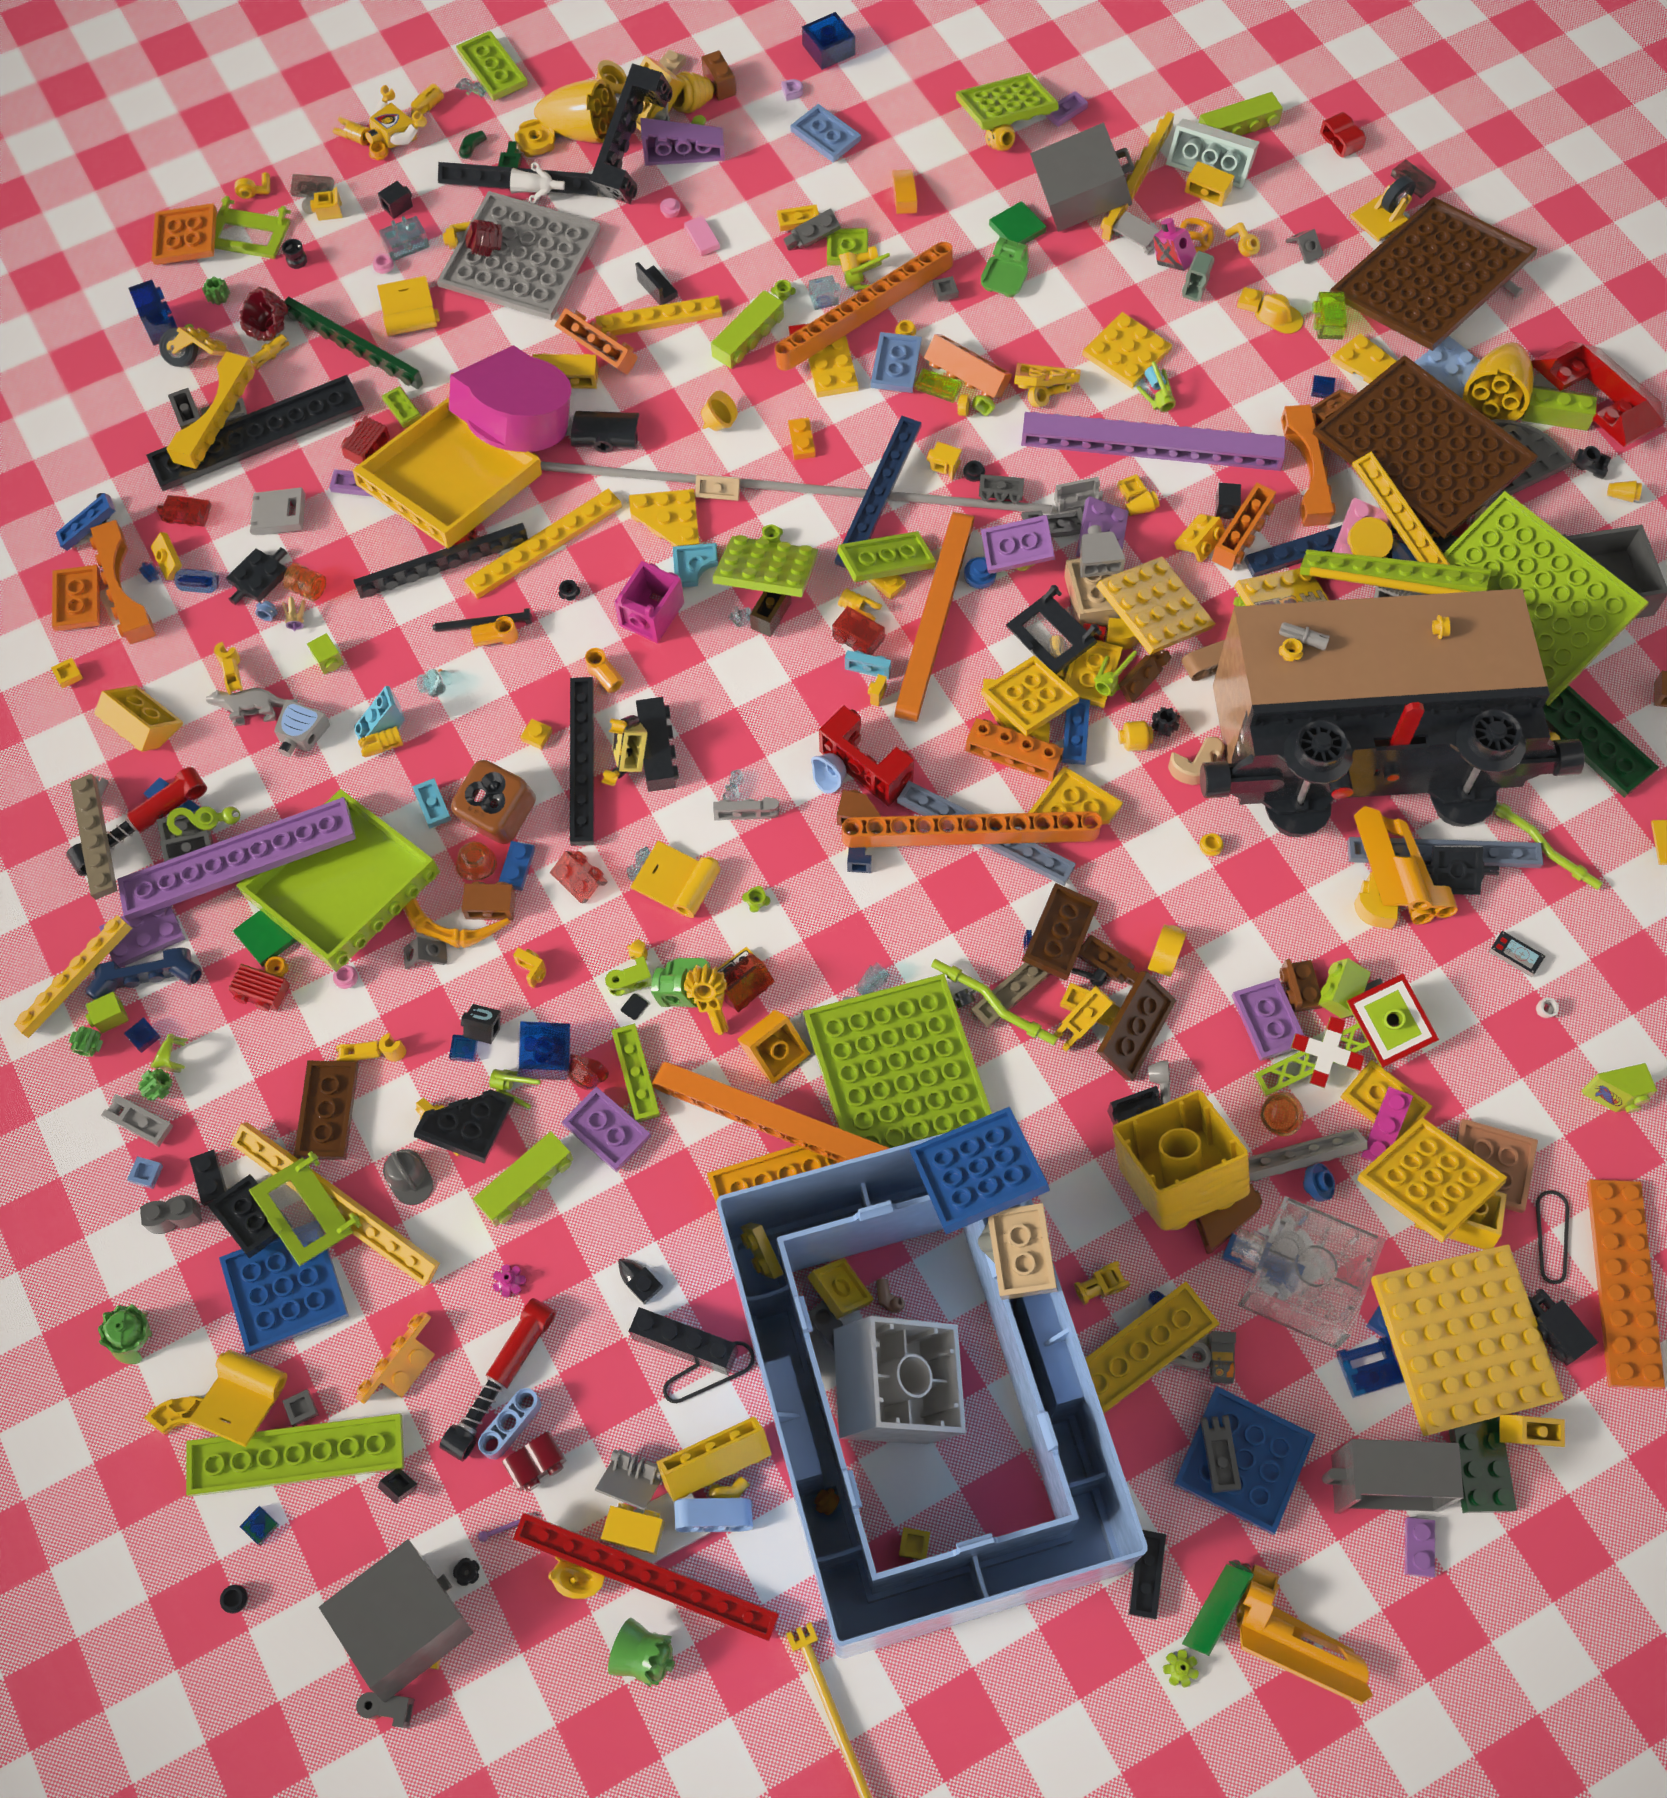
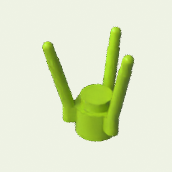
M890 253L845 271L844 277L847 287H853L854 291H858L870 286L861 285V282H864L863 273L882 265L881 261L888 258Z
M1153 361L1152 366L1161 390L1155 394V400L1140 386H1137V390L1151 403L1154 410L1159 408L1161 412H1167L1176 405V401L1172 395L1166 370H1161L1166 380V384H1164L1157 364Z
M1133 651L1114 673H1104L1109 661V656L1105 657L1097 676L1094 678L1096 690L1100 694L1113 696L1120 689L1118 676L1137 655V651Z
M494 1069L490 1076L489 1086L496 1089L497 1092L513 1097L515 1103L530 1109V1104L508 1093L506 1090H511L514 1082L540 1085V1080L525 1077L546 1078L548 1074Z

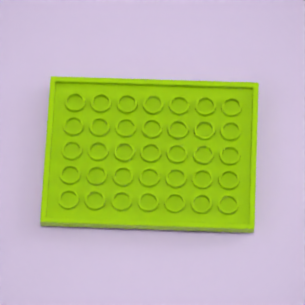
M1506 491L1443 554L1450 565L1491 569L1487 591L1523 589L1550 696L1545 703L1547 706L1648 605L1646 599Z
M945 974L803 1011L806 1026L839 1129L888 1148H893L947 1133L992 1114Z

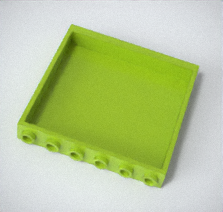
M342 789L337 791L326 803L345 798L356 839L248 877L236 885L248 901L335 972L346 965L350 958L360 949L364 948L375 934L380 932L394 916L398 915L441 872L433 858Z

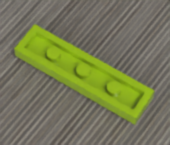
M636 1024L612 1029L635 1120L639 1123L660 1117Z

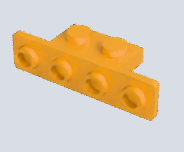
M421 1312L419 1315L416 1314L412 1317L407 1325L409 1329L406 1333L395 1339L390 1347L392 1351L386 1358L383 1357L377 1362L374 1367L375 1373L369 1380L365 1379L358 1387V1395L355 1397L358 1401L365 1404L381 1383L402 1398L435 1355L415 1339L431 1319V1316Z

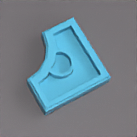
M717 543L673 546L674 573L681 578L682 588L698 586L699 578L703 572L718 566Z

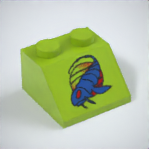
M1646 1063L1598 1073L1582 1089L1584 1096L1616 1113L1625 1110L1626 1113H1633L1641 1110V1106L1649 1102L1650 1097L1657 1092Z

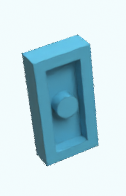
M847 650L845 669L876 677L880 674L889 679L891 660L883 656H871L861 651Z
M434 778L412 786L429 829L451 821Z

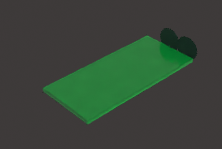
M1233 1560L1232 1562L1229 1561L1233 1566L1225 1565L1182 1645L1210 1656L1254 1576L1248 1563L1241 1564L1239 1560Z

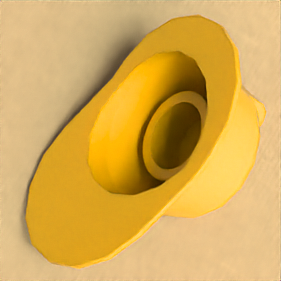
M600 61L597 66V79H603L606 84L612 86L615 94H621L627 79L624 70L613 61Z
M1267 294L1261 302L1258 312H1255V316L1260 322L1284 334L1295 333L1303 325L1301 313L1292 307L1287 297L1282 294Z
M716 390L702 408L701 416L705 422L703 425L704 429L709 427L714 431H720L724 428H730L738 415L737 407L727 393Z

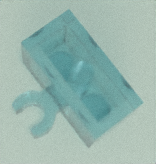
M403 216L401 222L395 223L392 220L391 226L378 230L382 244L393 261L430 247L426 232L417 216L409 219Z

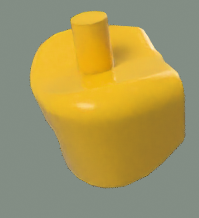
M636 939L631 945L627 946L630 959L635 960L644 956L645 961L647 960L648 950L645 948L643 941Z

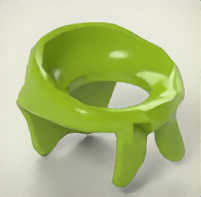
M172 1033L168 1034L152 1061L151 1068H160L167 1072L180 1073L181 1069H184L185 1066L170 1061L173 1043L184 1046V1042H187L188 1039L177 1037Z

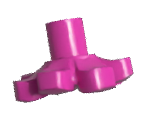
M508 1264L501 1267L502 1273L495 1271L493 1274L494 1280L498 1281L493 1284L495 1292L502 1290V1297L509 1298L511 1291L514 1295H518L521 1292L519 1285H524L526 1278L520 1275L522 1270L518 1266H514L511 1270Z

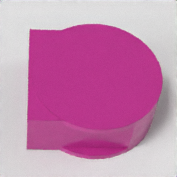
M512 345L450 375L449 411L464 420L470 430L485 443L508 451L533 452L554 446L566 435L569 422L571 384L567 376L556 366L544 360L531 357L515 345Z

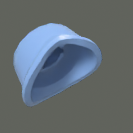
M833 753L812 757L813 779L817 787L824 793L837 791L846 777V766L843 760Z

